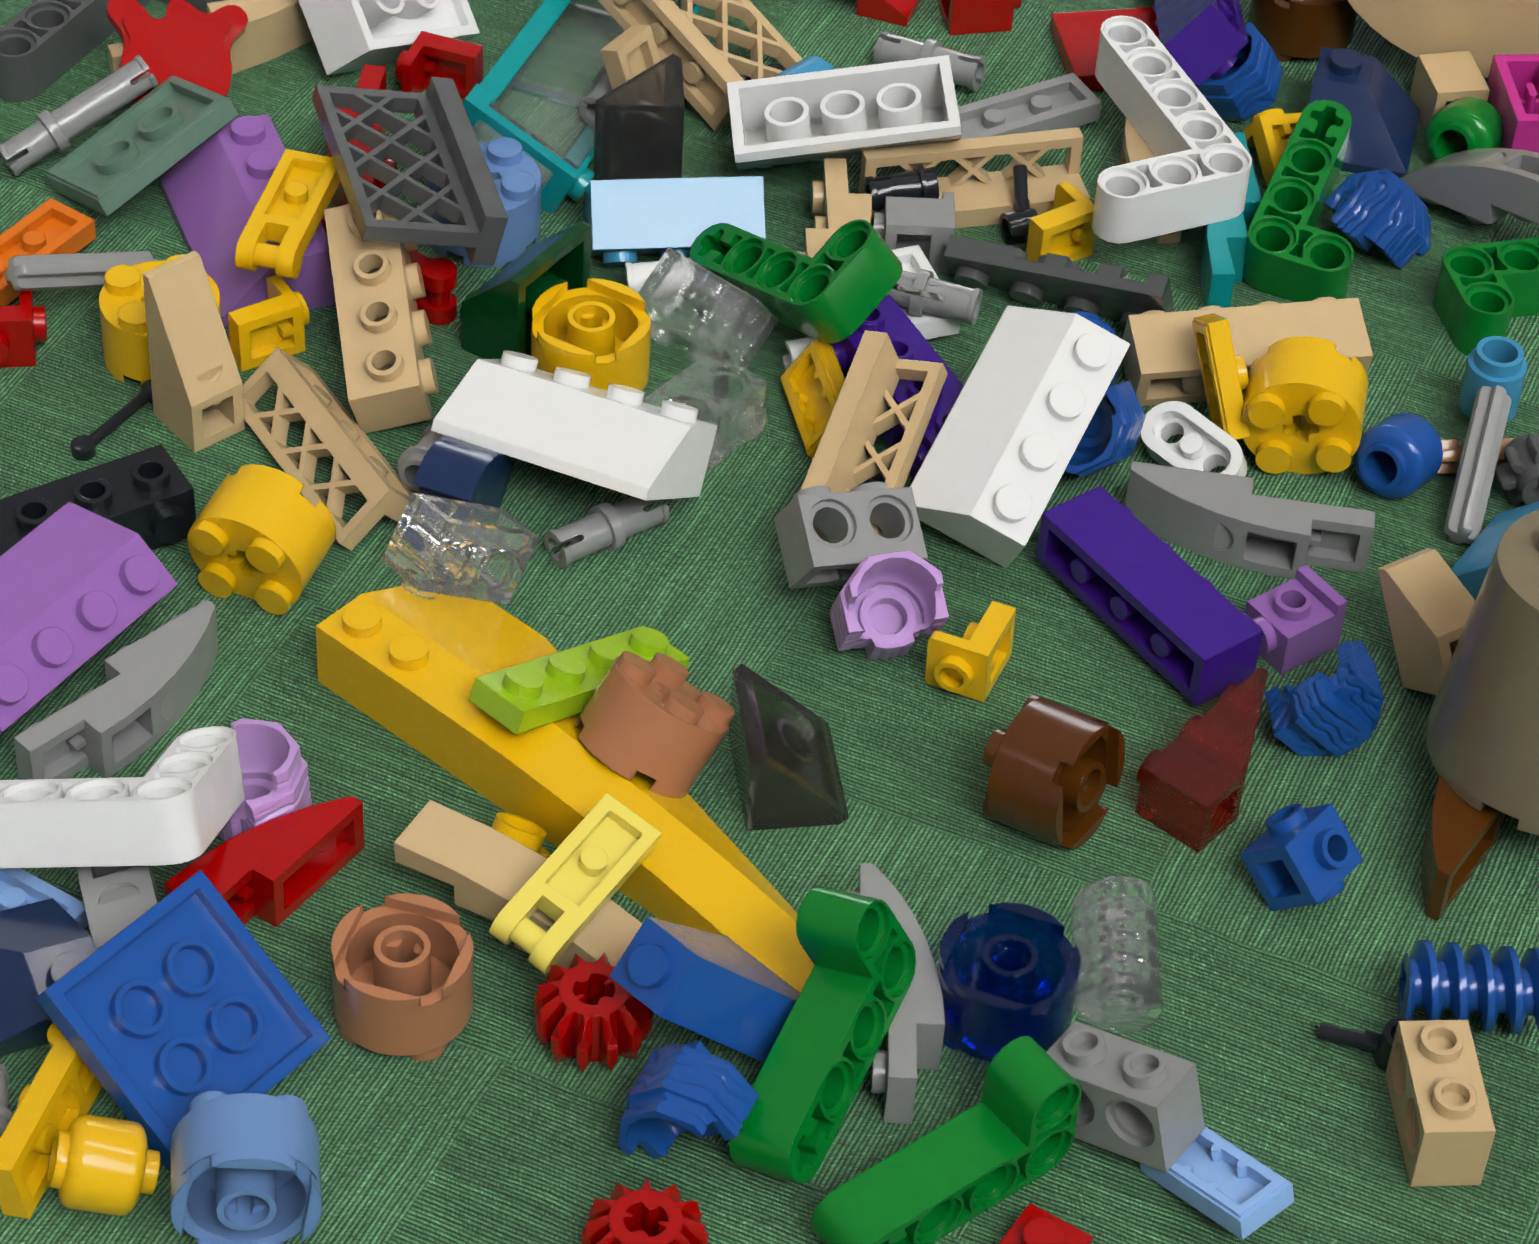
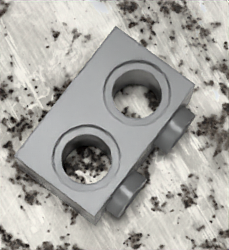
M877 481L861 484L847 492L831 493L828 486H813L796 492L793 495V500L774 517L790 589L845 584L861 560L868 558V556L910 550L924 560L928 558L912 487L887 488L885 482ZM871 522L882 530L884 537L873 529ZM814 526L824 532L828 542L817 535Z
M1075 1021L1047 1051L1081 1085L1082 1094L1074 1136L1076 1139L1167 1172L1205 1129L1196 1063Z

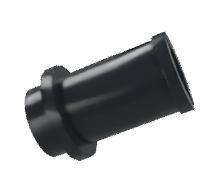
M916 164L913 171L878 177H865V193L872 194V213L885 210L886 196L939 199L938 179L933 167L924 168L922 164Z

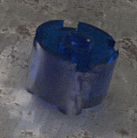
M1009 902L990 904L988 913L968 919V911L957 917L943 935L937 970L943 994L945 1017L943 1044L951 1049L961 1050L975 1058L991 1062L994 1056L1009 1042L1021 1036H1030L1047 1052L1071 1026L1081 965V955L1077 945L1075 944L1073 948L1064 936L1065 927L1055 917L1038 908L1024 904Z

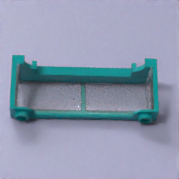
M544 0L480 84L477 83L462 102L478 143H489L498 137L513 138L521 143L522 152L532 158L540 169L541 210L549 213H554L566 195L574 201L578 199L595 175L594 172L587 168V165L621 119L618 110L610 124L608 123L604 128H595L587 124L579 113L580 103L595 87L596 75L604 66L600 50L625 31L598 0ZM673 0V2L681 9L680 0ZM693 4V14H696L701 6Z

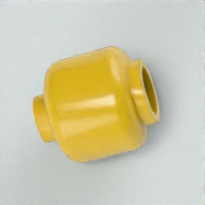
M88 1114L81 1115L71 1122L68 1130H56L48 1163L47 1187L58 1189L60 1203L67 1209L124 1216L134 1209L140 1193L153 1195L159 1174L160 1151L148 1149L145 1129L138 1122Z

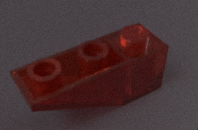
M1261 666L1241 684L1235 682L1229 685L1214 707L1202 717L1196 715L1188 720L1178 737L1162 751L1159 749L1153 750L1144 759L1138 770L1136 781L1140 784L1135 813L1197 853L1238 818L1268 671Z

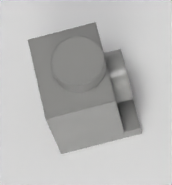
M943 192L942 199L886 196L885 211L873 212L872 226L889 248L893 250L919 245L935 272L949 273L944 253L950 236L955 235L954 192Z

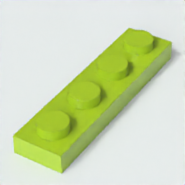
M641 626L476 677L469 701L513 733L519 734L582 713L616 657L620 656L623 651L634 653L650 662L656 653H662L678 661L686 669L690 657L669 643V639L660 631Z

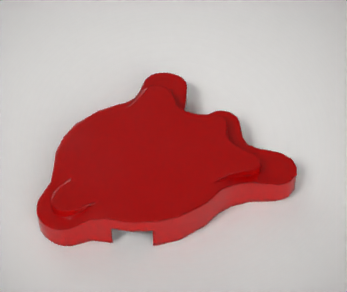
M109 0L106 8L107 19L119 34L123 45L119 68L139 54L150 68L145 72L153 73L159 85L169 77L177 76L227 97L233 69L230 50L233 43L245 32L248 23L247 13L242 8L236 5H226L212 13H203L185 0H171L167 5L166 15L161 19H155L136 0ZM145 72L141 73L140 75L132 79L131 82L136 78L140 77L141 75H143ZM151 88L150 90L143 93L142 95H140L132 101L134 102V104L137 103L140 99H142L155 88Z

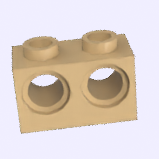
M1398 1021L1385 1078L1410 1187L1481 1185L1496 1129L1469 1021Z

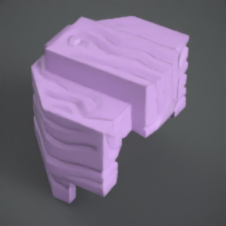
M910 550L873 555L862 559L836 597L829 611L837 650L865 648L869 660L876 661L878 658L887 660L889 657L895 659L898 655L903 657L908 653L915 642L914 638L921 637L924 634L927 636L932 635L936 630L941 631L945 622L949 619L942 588L944 582L941 571Z
M241 718L230 723L231 728L237 732L245 799L219 832V837L224 842L273 818L312 806L308 764L301 757L300 746L279 722Z

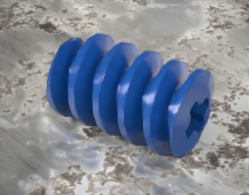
M1417 940L1410 955L1408 956V953H1405L1401 963L1398 989L1399 1018L1411 1021L1416 1007L1424 1009L1426 1020H1440L1444 1009L1451 1010L1453 1020H1468L1471 1011L1479 1012L1483 1031L1492 1032L1499 1013L1507 1015L1511 1034H1520L1528 1015L1534 1016L1539 1032V948H1528L1519 962L1517 952L1512 946H1500L1493 960H1491L1489 950L1485 944H1473L1464 959L1462 950L1457 942H1445L1436 958L1433 945L1429 940Z

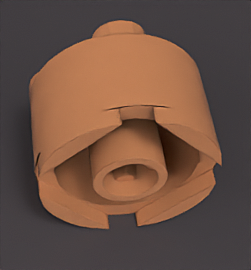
M623 651L620 656L616 657L577 719L575 727H583L578 735L583 745L595 757L619 775L631 781L636 772L639 771L656 779L650 791L666 797L682 798L688 794L728 732L729 723L735 715V710L729 703L717 695L706 691L700 692L685 681L689 676L688 670L673 658L662 653H656L650 662L634 653Z
M398 893L384 896V905L363 912V904L354 908L337 925L331 940L333 1011L339 1035L349 1043L358 1044L380 1054L409 1056L413 1060L423 1062L439 1057L444 1052L446 1044L456 1038L465 1028L473 1011V940L470 932L467 934L462 925H460V916L449 905L437 899L419 894Z

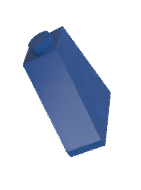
M646 917L609 976L659 1017L764 1063L800 994L799 991L727 936L651 917Z

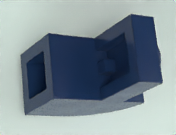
M446 436L439 438L427 451L412 483L419 488L399 548L407 553L463 570L481 516L492 520L497 518L515 462L507 455Z

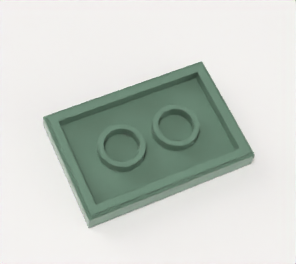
M171 76L46 171L45 177L54 191L105 216H109L239 114L230 98L177 76Z

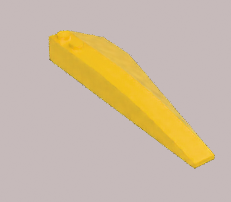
M454 576L362 593L316 625L319 683L506 813L523 817L539 825L547 833L545 840L557 848L604 795L608 793L662 833L655 849L619 888V891L660 920L727 936L789 985L801 992L814 967V963L801 946L797 937L796 921L798 913L689 794L682 798L666 797L650 791L656 779L637 771L630 781L610 769L595 757L579 739L578 735L583 727H575V723L580 714L515 734L469 701L476 677L557 653L556 648L543 635Z

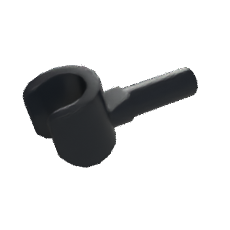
M1022 164L1013 167V203L1015 211L1004 212L1000 215L999 219L1001 237L1006 245L1027 242L1030 218L1038 215L1034 208H1030L1027 166Z
M1402 1018L1392 1019L1387 1022L1381 1034L1370 1031L1363 1032L1321 1022L1318 1039L1359 1048L1364 1052L1372 1053L1376 1065L1386 1072L1398 1021L1409 1020Z

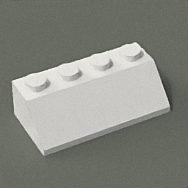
M949 55L727 83L737 170L768 168L775 165L807 161H823L824 158L862 155L863 149L959 140L962 136Z
M1008 305L910 485L919 520L1002 567L1007 568L1026 546L1122 362L1130 343L1075 313Z
M507 350L503 351L501 359H477L433 420L431 431L645 501L700 497L717 430V425L696 419L698 409L692 406L664 400L660 408L644 403L645 393L641 390L619 384H609L606 391L589 385L591 375L564 367H556L554 374L537 369L539 359L527 354Z

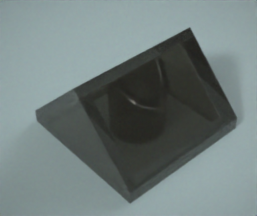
M673 53L595 100V175L593 180L682 177L685 104L681 57Z
M744 664L732 671L730 705L735 710V715L729 723L728 737L746 831L839 825L849 818L829 723Z

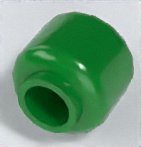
M1464 97L1452 101L1436 113L1426 127L1424 144L1428 156L1432 161H1435L1453 153L1467 150L1501 148L1503 140L1502 117L1493 105L1480 98Z

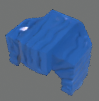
M1251 21L1245 25L1248 43L1235 54L1237 60L1234 65L1216 80L1209 77L1200 86L1195 84L1222 120L1246 121L1254 114L1264 111L1276 101L1283 68L1270 44Z
M1388 169L1350 174L1324 202L1335 213L1331 217L1332 222L1349 241L1367 252L1372 245L1376 246L1400 270L1416 253L1423 257L1430 250L1431 219L1427 215V206L1404 181Z
M1130 381L1107 388L1065 469L1066 472L1084 477L1132 456L1146 417Z
M1359 639L1354 643L1347 640L1336 648L1338 659L1341 661L1336 670L1337 674H1333L1328 678L1320 672L1295 687L1286 685L1283 687L1285 696L1278 689V685L1265 692L1266 702L1270 706L1268 711L1272 714L1270 720L1272 721L1274 736L1299 756H1336L1339 758L1365 743L1366 740L1372 737L1371 732L1376 730L1383 703V695L1381 694L1382 691L1378 673L1376 672L1375 661L1368 656L1366 645Z
M700 1040L680 1046L673 1043L654 1049L643 1067L642 1073L636 1079V1084L633 1085L627 1096L626 1111L620 1120L618 1147L626 1155H632L636 1146L640 1144L652 1159L666 1156L669 1152L668 1148L672 1146L675 1137L680 1136L687 1130L697 1137H710L721 1134L723 1141L735 1139L740 1133L739 1129L743 1126L742 1122L747 1119L759 1094L731 1062L713 1056Z

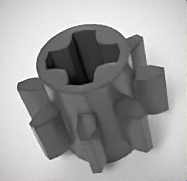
M1529 433L1515 438L1503 448L1506 463L1499 464L1495 469L1502 489L1506 490L1513 505L1520 503L1522 500L1527 505L1539 501V434Z

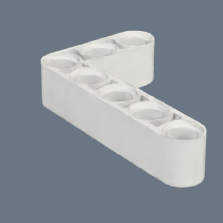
M1114 16L1106 19L1100 29L1095 76L1156 157L1113 166L1099 174L1091 226L1093 232L1107 242L1121 244L1238 217L1245 207L1252 164L1249 152L1147 24L1130 16Z
M210 726L182 733L173 741L144 777L0 780V868L163 866L180 864L199 857L205 852L245 799L237 732L228 727Z

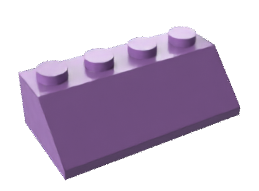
M268 114L241 116L231 120L178 161L160 180L161 190L189 253L195 250L200 254L206 273L216 282L219 288L221 319L224 327L229 326L228 312L267 300L266 278L276 275L275 269L259 266L256 271L238 269L235 266V251L238 239L285 151L284 145ZM321 222L303 255L298 277L296 279L281 277L293 292L299 291L302 294L309 310L336 305L328 238ZM267 241V242H266V243H268V244H273V245H278V246L280 245V244H278V243H276V242H272V241Z
M68 502L0 556V733L178 585L138 533L74 503Z

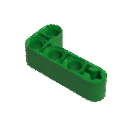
M1319 100L1305 107L1249 226L1243 278L1249 286L1259 291L1294 302L1312 301L1321 297H1333L1336 299H1345L1354 258L1353 247L1345 238L1315 227L1325 206L1324 202L1328 199L1344 164L1352 117L1342 104L1330 100Z
M862 219L850 221L841 226L813 258L728 223L714 224L705 229L697 236L690 249L691 260L725 299L825 343L840 342L853 334L895 286L903 270L901 261L867 220Z
M1539 237L1459 245L1451 247L1444 253L1433 305L1451 341L1461 353L1468 356L1477 347L1479 341L1486 337H1506L1512 317L1539 315Z
M815 886L808 891L801 902L796 921L798 940L814 963V967L752 1086L759 1094V1097L747 1119L742 1122L743 1126L739 1129L738 1137L729 1141L730 1156L733 1163L737 1166L796 1183L808 1182L820 1168L911 985L916 967V951L913 943L887 903L881 899L823 886Z
M1021 1036L1012 1040L990 1062L984 1078L981 1102L829 1193L812 1214L810 1221L811 1230L824 1244H932L1057 1166L1071 1148L1074 1140L1082 1094L1081 1085L1030 1036Z

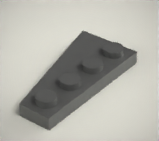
M955 235L950 236L944 253L949 274L954 276V280L962 286L973 289L979 288L983 291L988 286L1009 291L1008 294L1011 298L1027 305L1040 306L1042 301L1063 306L1064 311L1067 313L1081 311L1093 313L1099 317L1119 322V326L1124 330L1128 315H1138L1150 310L1175 312L1169 275L1150 272L1146 283L1134 281L1125 276L1126 270L1121 266L1100 263L1098 270L1092 273L1083 271L1080 266L1073 263L1067 256L1047 253L1046 255L1039 256L1037 262L1028 261V255L1018 247Z

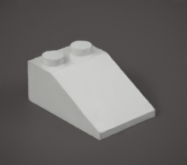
M298 0L327 75L362 70L364 64L381 65L398 60L400 53L403 50H409L421 31L458 40L469 39L480 33L467 0Z

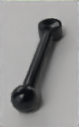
M151 379L144 381L141 385L140 393L89 436H77L71 441V453L76 460L87 461L92 459L96 455V445L147 402H153Z

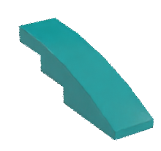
M1233 132L1249 152L1244 132ZM1251 164L1244 211L1238 217L1208 224L1204 227L1200 272L1204 307H1230L1234 282H1242L1248 230L1262 200L1253 164Z

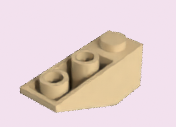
M194 250L143 273L153 412L170 431L196 453L244 430L245 417L243 383L201 256Z

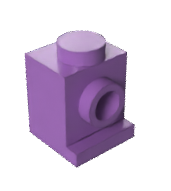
M1308 565L1298 568L1294 579L1247 601L1245 614L1251 617L1255 624L1263 631L1259 656L1282 675L1337 648L1348 601Z

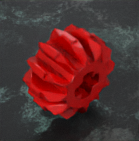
M605 952L597 962L587 963L575 953L569 968L551 965L549 975L546 977V983L538 985V992L534 997V1014L537 1015L535 1031L539 1037V1043L551 1046V1052L556 1063L576 1058L582 1073L591 1062H601L612 1072L615 1063L618 1061V1056L636 1059L638 1050L641 1048V1042L648 1039L649 1032H651L653 1027V1011L609 977L615 966L610 965Z
M646 1176L639 1190L631 1191L616 1182L613 1191L610 1193V1199H594L593 1207L589 1210V1221L586 1222V1229L582 1230L581 1244H708V1233L705 1232V1225L701 1224L702 1214L698 1208V1201H681V1194L676 1184L661 1192L655 1191Z

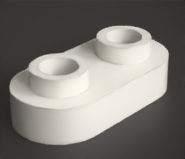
M1167 401L1156 405L1145 415L1146 418L1140 432L1149 455L1160 465L1210 472L1215 467L1224 466L1226 469L1220 472L1221 474L1246 477L1247 462L1239 443L1190 405L1180 401ZM1173 435H1183L1176 443H1166Z

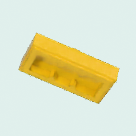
M1214 313L1194 317L1192 326L1210 421L1235 440L1250 437L1249 427L1240 422L1244 407L1242 391L1246 390L1249 385L1248 372L1243 357L1240 354L1235 355L1229 320Z
M818 339L812 341L780 376L805 450L811 458L816 453L845 381L833 346Z

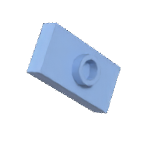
M1206 1126L1167 1172L1140 1163L1142 1173L1241 1240L1294 1203L1293 1183Z

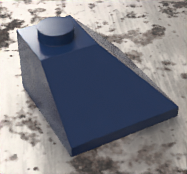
M1322 47L1308 104L1319 100L1335 101L1342 104L1351 114V128L1341 171L1362 173L1388 169L1401 179L1408 172L1421 112L1420 109L1375 56L1359 54L1352 49Z
M53 898L0 911V1056L49 1043L47 1031L53 1021L39 1005L35 997L96 951L91 935Z

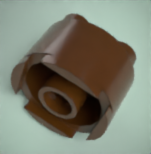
M1251 0L1248 23L1251 21L1270 44L1279 62H1287L1295 57L1319 58L1322 47L1348 49L1354 34L1357 12L1347 0Z
M1032 694L1025 701L1021 711L1014 718L1007 731L1003 729L995 730L986 744L983 762L985 766L991 768L987 794L983 803V814L987 818L1053 845H1061L1068 849L1079 848L1096 832L1109 809L1098 804L1106 784L1118 788L1125 760L1123 734L1119 729L1111 727V725H1108L1103 720L1037 694Z

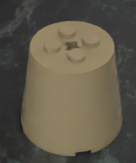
M1539 510L1521 517L1503 534L1431 706L1426 727L1427 749L1431 761L1438 774L1456 795L1479 812H1481L1485 805H1488L1502 813L1519 819L1517 829L1539 835Z

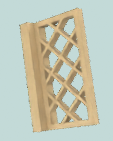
M598 0L625 31L633 24L651 26L665 76L714 131L728 125L731 121L727 83L745 81L738 73L749 76L753 80L774 77L782 72V70L764 65L763 54L776 58L785 69L802 60V57L750 0H680L681 9L673 0ZM693 4L714 10L715 21L693 14ZM728 15L741 19L750 29V32L729 26ZM703 34L716 38V48ZM728 42L750 49V60L728 53Z

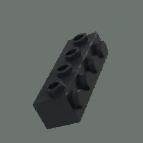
M162 444L2 498L0 499V556L68 502L74 503L138 533L151 550L187 538L188 532L196 520L194 488Z

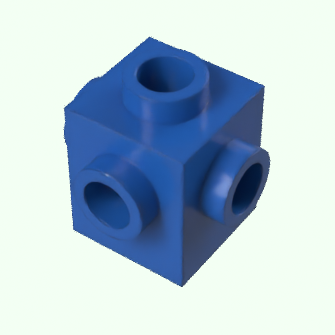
M1294 803L1279 809L1265 821L1268 829L1239 854L1271 911L1319 904L1331 899L1344 889L1346 884L1343 879L1363 861L1348 833L1346 825L1340 819L1332 803L1304 809L1300 803Z

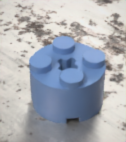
M498 137L489 143L479 142L508 216L494 266L471 264L465 247L431 245L437 253L447 258V251L463 256V265L477 268L500 267L509 261L515 260L526 251V247L533 241L535 243L539 241L541 235V172L535 161L522 152L521 143L509 137ZM426 179V186L437 193L442 190L441 187ZM436 212L430 216L442 224L456 225Z
M206 1091L191 1100L189 1112L175 1127L170 1143L171 1220L181 1237L183 1230H185L189 1235L197 1239V1244H282L301 1233L302 1242L314 1232L322 1215L319 1135L314 1122L308 1116V1106L302 1099L294 1095H279L276 1097L259 1093L227 1095L220 1091Z

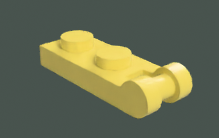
M606 793L505 905L493 921L489 933L505 945L513 941L530 954L528 958L530 964L542 973L547 974L550 971L551 965L555 966L568 946L655 849L662 833ZM537 909L555 921L547 932L529 919Z

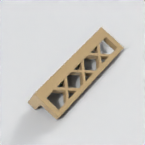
M1076 127L863 149L858 193L866 194L865 177H876V168L900 165L906 170L905 172L913 171L916 164H922L924 168L936 166L940 161L955 160L960 164L959 167L946 177H937L939 199H942L943 192H954L955 229L997 225L1002 213L1015 211L1013 203V167L1022 164L1027 166L1030 208H1034L1039 215L1053 210L1056 185L1065 181L1071 183L1081 194L1090 199V195L1079 174L1084 137L1080 128ZM1066 148L1064 164L1040 166L1035 162L1048 150ZM1009 154L1014 158L1001 171L987 172L982 168L995 155Z
M865 330L801 490L813 486H828L831 493L847 492L878 473H881L885 479L887 488L904 487L948 375L944 364L899 359L887 332ZM899 379L924 382L921 391L897 405L892 398ZM900 423L905 431L901 441L878 454L873 447L876 437ZM871 522L873 529L884 537L882 530ZM814 526L817 535L828 542L824 532Z
M276 347L243 384L244 420L284 472L305 485L300 492L303 497L314 507L321 500L329 509L336 525V540L340 545L352 551L384 515L406 527L416 497L402 483L398 474L317 372ZM275 382L278 386L275 409L259 412L254 404ZM305 420L302 446L287 448L286 443L290 422ZM333 456L330 482L315 484L314 477L317 458ZM361 492L367 499V502L346 524L342 519L345 495Z

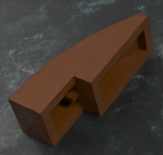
M1441 776L1438 778L1421 853V889L1426 916L1436 921L1441 918L1495 845L1504 813L1488 805H1485L1481 812H1479L1456 795Z

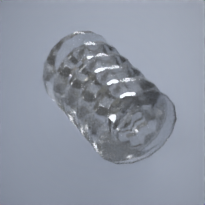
M1109 876L1095 880L1082 888L1072 901L1071 920L1073 923L1072 941L1074 944L1072 959L1075 965L1073 982L1075 984L1074 1003L1082 1018L1090 1025L1105 1031L1118 1033L1140 1031L1152 1026L1162 1014L1163 1000L1160 995L1162 979L1159 975L1161 958L1158 954L1160 938L1157 934L1159 921L1156 914L1157 898L1153 888L1141 879L1130 876Z

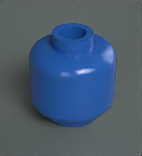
M1410 413L1392 414L1362 433L1360 445L1353 456V463L1356 475L1360 481L1376 496L1387 499L1405 498L1435 477L1442 465L1443 448L1439 435L1426 420Z

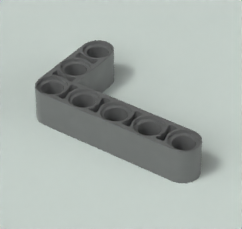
M35 0L0 29V98L10 102L32 100L113 34L116 30L106 15L109 0ZM152 0L136 1L144 8ZM155 0V1H158V2H161V3H163V4L168 5V3H169L171 0ZM225 0L185 1L199 11L207 13V3Z

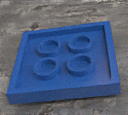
M202 870L187 879L35 997L39 1005L129 1121L138 1122L144 1127L148 1145L152 1150L160 1151V1161L168 1171L170 1170L172 1134L179 1121L189 1112V1105L192 1099L206 1091H220L227 1095L237 1093L265 1094L331 1039Z

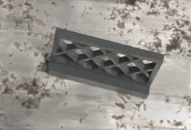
M431 77L427 93L316 85L312 101L362 241L465 247L471 264L494 266L508 216L454 80L451 78ZM337 108H349L360 115L357 118H353ZM393 112L414 113L416 119L413 122H409ZM376 123L394 133V135L389 138L370 126ZM354 138L373 150L366 153L348 141ZM410 142L429 154L423 157L404 145ZM388 157L407 168V170L402 173L382 161ZM367 173L386 185L380 189L361 178V176ZM423 177L441 187L442 190L437 193L417 180ZM402 193L421 205L418 208H414L395 196ZM380 209L400 221L376 220L373 213ZM436 212L456 225L442 224L430 216Z

